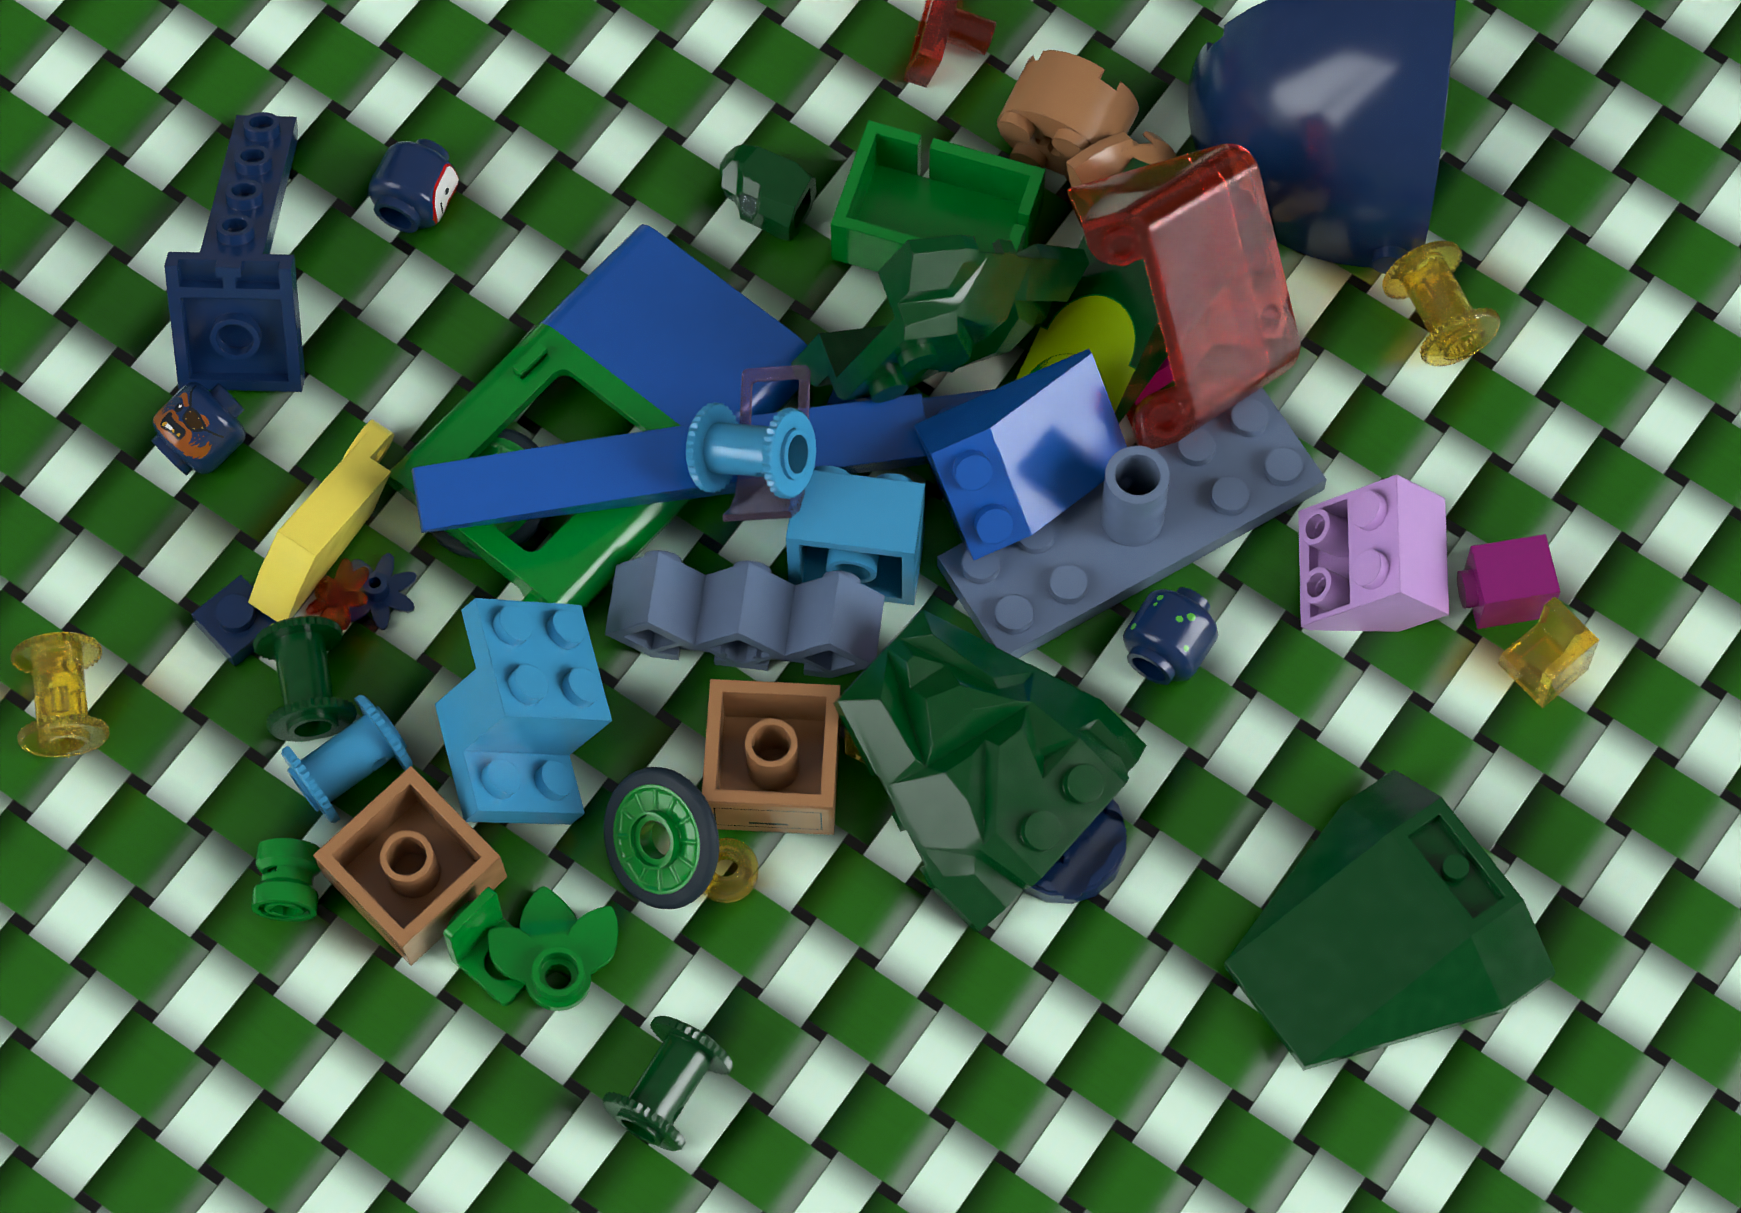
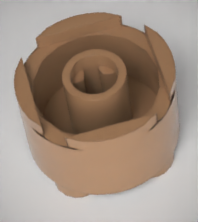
M1047 50L1042 52L1039 60L1035 61L1034 55L1028 59L997 119V127L1004 140L1013 148L1010 159L1050 169L1064 175L1070 182L1066 162L1082 150L1104 138L1121 132L1128 134L1139 111L1138 102L1131 90L1121 81L1115 91L1104 81L1100 80L1105 69L1097 64L1071 53Z

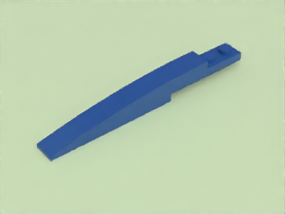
M992 390L922 398V394L899 396L893 400L881 403L866 400L799 409L808 417L815 433L816 460L814 468L818 466H835L846 470L849 474L927 465L929 462L914 424ZM778 412L736 418L738 424L770 426V421H773L774 415L777 416ZM691 424L414 467L411 470L421 533L770 489V487L767 486L765 477L733 475L729 485H726L725 489H721L720 492L709 493L700 490L690 476L686 461V442Z

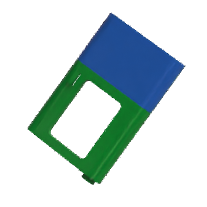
M642 224L390 469L391 473L386 483L417 507L411 471L414 467L477 457L560 376L574 378L641 431L689 425L703 406L713 402L724 403L725 406L729 407V410H732L736 418L781 411L808 383L796 377L791 364L808 345L794 332L660 232L648 225ZM693 499L575 513L539 550L534 552L523 550L492 524L446 531L517 586L524 597L521 601L581 605L584 610L614 580L616 565L635 559Z

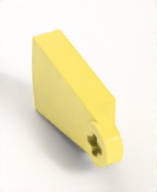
M373 419L364 426L350 445L342 461L277 531L259 570L248 601L249 604L277 622L292 618L372 515L391 473L390 470L379 463L394 438L393 432Z

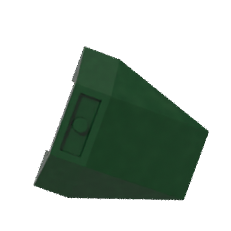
M1392 770L1341 805L1224 963L1225 969L1303 1071L1500 1014L1553 978L1556 973L1524 899L1444 799L1396 770Z

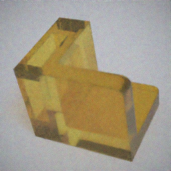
M1553 597L1543 606L1538 623L1501 654L1498 664L1544 708L1589 669L1599 639L1558 598Z

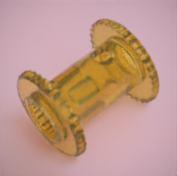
M1434 241L1409 251L1388 269L1382 281L1383 291L1387 297H1391V299L1396 298V300L1400 298L1402 300L1405 298L1411 300L1430 334L1422 342L1420 356L1426 364L1431 366L1455 364L1474 355L1495 337L1501 323L1500 316L1496 310L1488 309L1487 307L1483 309L1481 307L1478 309L1472 308L1452 273L1460 265L1459 262L1462 261L1461 257L1463 255L1460 247L1451 241Z
M73 632L46 633L28 638L13 649L11 654L12 665H14V668H18L19 671L30 673L33 680L36 721L26 724V727L21 728L17 735L18 744L25 751L43 757L76 756L99 748L109 738V725H106V722H102V719L88 715L84 669L94 666V663H98L102 656L101 645L92 637Z

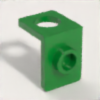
M487 887L475 900L466 902L455 912L443 935L451 961L501 1006H508L526 989V984L513 979L497 980L491 977L485 969V961L490 954L488 931L497 927H513L503 918L497 893L490 887Z

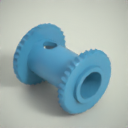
M708 403L694 417L686 442V461L690 476L700 490L709 493L720 492L721 489H725L726 485H729L733 475L765 477L767 486L770 487V492H774V496L783 499L795 498L809 483L816 460V439L813 427L803 411L796 408H783L782 411H778L777 416L774 415L773 421H770V426L738 424L736 416L733 415L732 410H729V407L725 406L724 403Z
M358 695L354 698L364 716L300 760L289 746L283 748L281 752L282 757L289 766L287 772L315 811L318 812L320 810L331 823H336L340 820L331 802L394 758L405 771L410 766L413 767V762L406 751L407 745L381 708L379 706L375 707L365 695Z

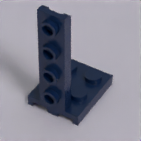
M268 112L236 115L200 252H168L164 268L178 389H181L189 382H197L208 390H211L218 383L226 390L302 392L305 368L294 255L270 254L298 140L297 117L276 116Z

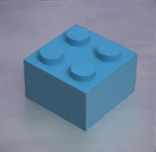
M835 466L815 467L805 489L795 498H792L786 534L789 582L798 585L822 578L823 574L829 571H844L859 577L861 584L885 595L884 602L915 605L924 543L925 483L913 482L910 478L895 473L880 474L875 478L851 475L846 470Z

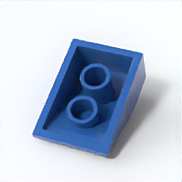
M1086 349L914 424L955 529L973 561L1032 536L1105 481V471L1109 460L1116 452L1127 447L1090 349Z

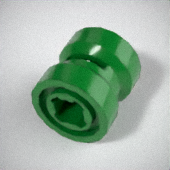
M274 838L260 842L257 846L256 867L262 873L260 883L253 888L252 911L258 916L277 921L298 922L314 918L317 915L319 895L313 888L314 877L321 870L313 855L320 847L314 843L294 838Z

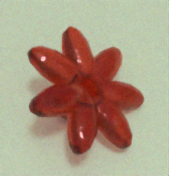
M347 558L343 559L336 572L335 580L325 575L318 582L314 592L317 599L308 605L306 613L311 616L326 617L334 620L342 627V630H346L351 621L349 607H361L368 602V596L359 589L365 584L369 576V569L363 566L353 572L350 560Z

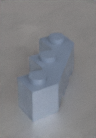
M652 550L646 552L643 557L616 565L605 635L653 658L679 660L680 650L686 649L714 654L715 665L768 671L769 661L772 659L804 663V675L833 678L865 669L876 658L885 595L861 584L859 577L844 571H829L823 574L822 578L794 585L772 574L771 569L767 565L756 561H738L733 567L705 575L683 564L682 559L674 553Z

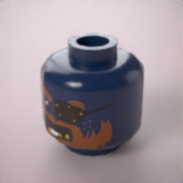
M189 382L154 415L153 426L157 435L151 441L186 476L193 469L201 474H210L245 440L246 433L244 427L237 419L245 409L219 383L209 391L200 383Z

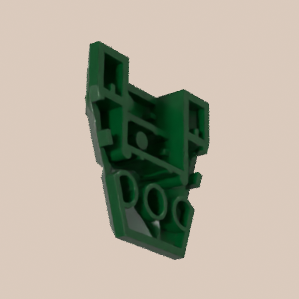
M962 234L907 240L878 271L895 318L886 326L819 333L792 361L791 364L795 375L816 387L832 384L837 397L843 400L871 397L873 402L881 403L901 396L910 387L936 373L943 371L953 373L958 368L1008 353L1021 339L1030 334L1034 325L1042 323L1047 318L1053 301L1069 300L1089 265L1085 250L1036 243L1017 254L1011 240L998 239L992 243L995 253L979 251L974 236Z
M923 609L917 612L833 703L872 777L878 775L895 808V811L891 814L900 832L904 830L908 832L924 863L920 870L929 887L975 932L981 931L1001 914L1024 889L1032 887L1042 879L1126 785L1129 779L1127 773L1139 761L1147 746L1102 700L1079 690L1032 664L1016 658Z

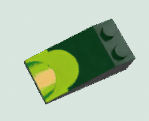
M1132 158L1097 206L1079 244L1078 249H1084L1089 260L1088 267L1068 301L1052 302L1047 318L1043 321L1016 380L1086 349H1090L1117 421L1120 423L1252 240L1230 197Z

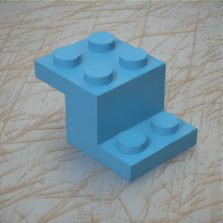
M474 598L461 612L476 669L435 703L463 819L466 822L571 825L584 815L585 812L570 754L612 721L582 606Z

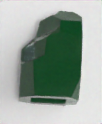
M745 144L737 145L731 149L720 163L721 189L724 190L728 199L735 202L741 220L786 241H791L798 235L812 209L816 195V179L797 162L759 146Z

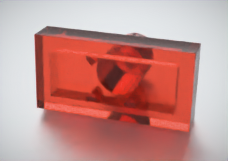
M925 0L904 80L926 88L942 61L946 43L985 55L993 38L996 21L956 8L958 0Z

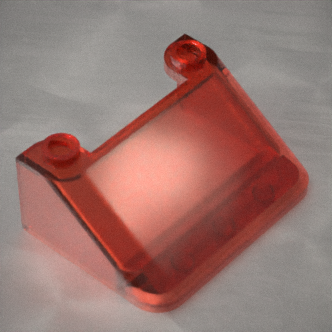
M1220 144L1074 186L1067 190L1071 206L1082 227L1088 248L1098 260L1111 265L1125 266L1134 261L1144 259L1175 386L1148 395L1137 405L1133 404L1125 415L1138 446L1156 449L1180 441L1287 372L1296 363L1301 348L1299 334L1259 166L1247 149L1237 144Z

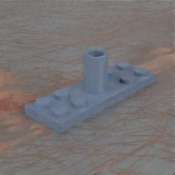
M1258 382L1142 446H1129L1116 452L1107 464L1105 481L1032 536L974 561L964 543H961L937 556V567L985 641L1016 658H1020L1320 493L1325 489L1327 479Z

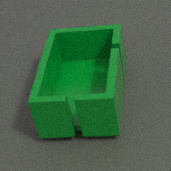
M868 120L830 224L832 259L878 272L907 240L960 234L974 236L979 251L995 253L992 243L996 240H1011L1018 254L1030 246L1044 205L1046 169L933 138L929 148V178L920 176L921 134Z

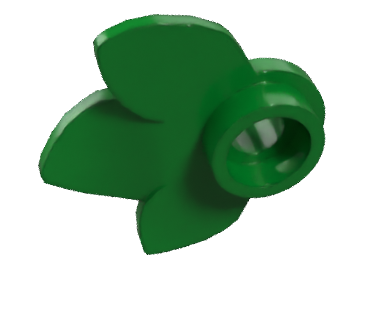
M541 886L535 891L524 907L520 919V929L497 927L488 931V947L491 961L502 975L526 984L528 994L539 1006L552 1011L568 1010L580 1004L587 996L591 986V974L607 965L613 959L618 943V921L615 911L611 906L594 909L577 919L575 913L556 893L548 887ZM554 972H562L568 975L571 981L566 987L555 989L547 984L546 979Z

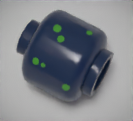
M1185 587L1178 588L1176 592L1167 589L1152 591L1123 634L1125 648L1129 652L1127 661L1131 667L1146 679L1161 685H1169L1171 681H1186L1193 677L1219 635L1216 622L1208 613L1211 609L1208 601L1197 592Z

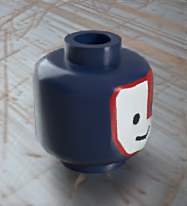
M418 139L416 143L400 141L391 145L369 183L368 193L374 204L373 210L376 216L388 226L406 233H413L417 229H427L436 225L456 192L459 181L454 166L448 161V152L439 144L428 139Z

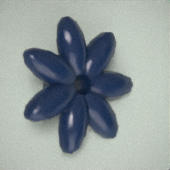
M386 553L379 560L375 571L362 560L354 559L351 567L359 582H346L339 584L335 588L338 596L346 599H355V602L347 612L348 622L355 623L363 619L371 611L376 626L381 630H385L390 620L389 607L405 613L414 611V603L401 591L412 586L417 580V575L414 572H402L393 575L394 557L391 553Z

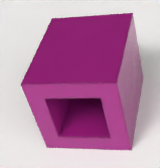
M1546 534L1471 546L1464 570L1457 572L1460 602L1464 609L1472 608L1477 629L1550 618L1553 615L1561 592Z

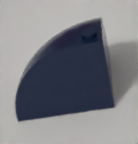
M1266 0L1224 25L1223 37L1214 44L1207 42L1199 52L1192 67L1188 88V116L1191 135L1203 168L1217 191L1230 197L1239 215L1250 225L1257 227L1264 235L1287 248L1332 263L1373 268L1383 274L1394 275L1406 271L1419 272L1431 218L1440 160L1456 0Z

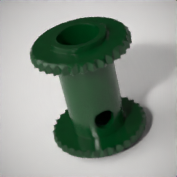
M320 616L288 618L265 627L254 639L253 647L255 653H258V656H262V658L276 661L284 707L278 708V710L273 711V714L269 715L266 726L268 732L278 739L304 742L330 737L347 728L356 719L357 711L355 705L352 702H348V700L333 697L327 651H331L332 648H335L343 640L342 627L334 620Z
M657 1016L652 1020L650 1028L660 1038L662 1044L628 1097L619 1093L609 1092L605 1094L602 1101L606 1111L622 1127L636 1137L660 1148L678 1151L682 1150L686 1142L683 1138L684 1136L673 1126L677 1117L707 1070L716 1074L726 1075L732 1070L733 1063L727 1052L699 1029L669 1016Z

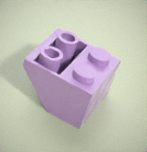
M1394 475L1298 511L1301 627L1307 630L1400 632L1449 615L1446 508L1444 497L1399 475Z

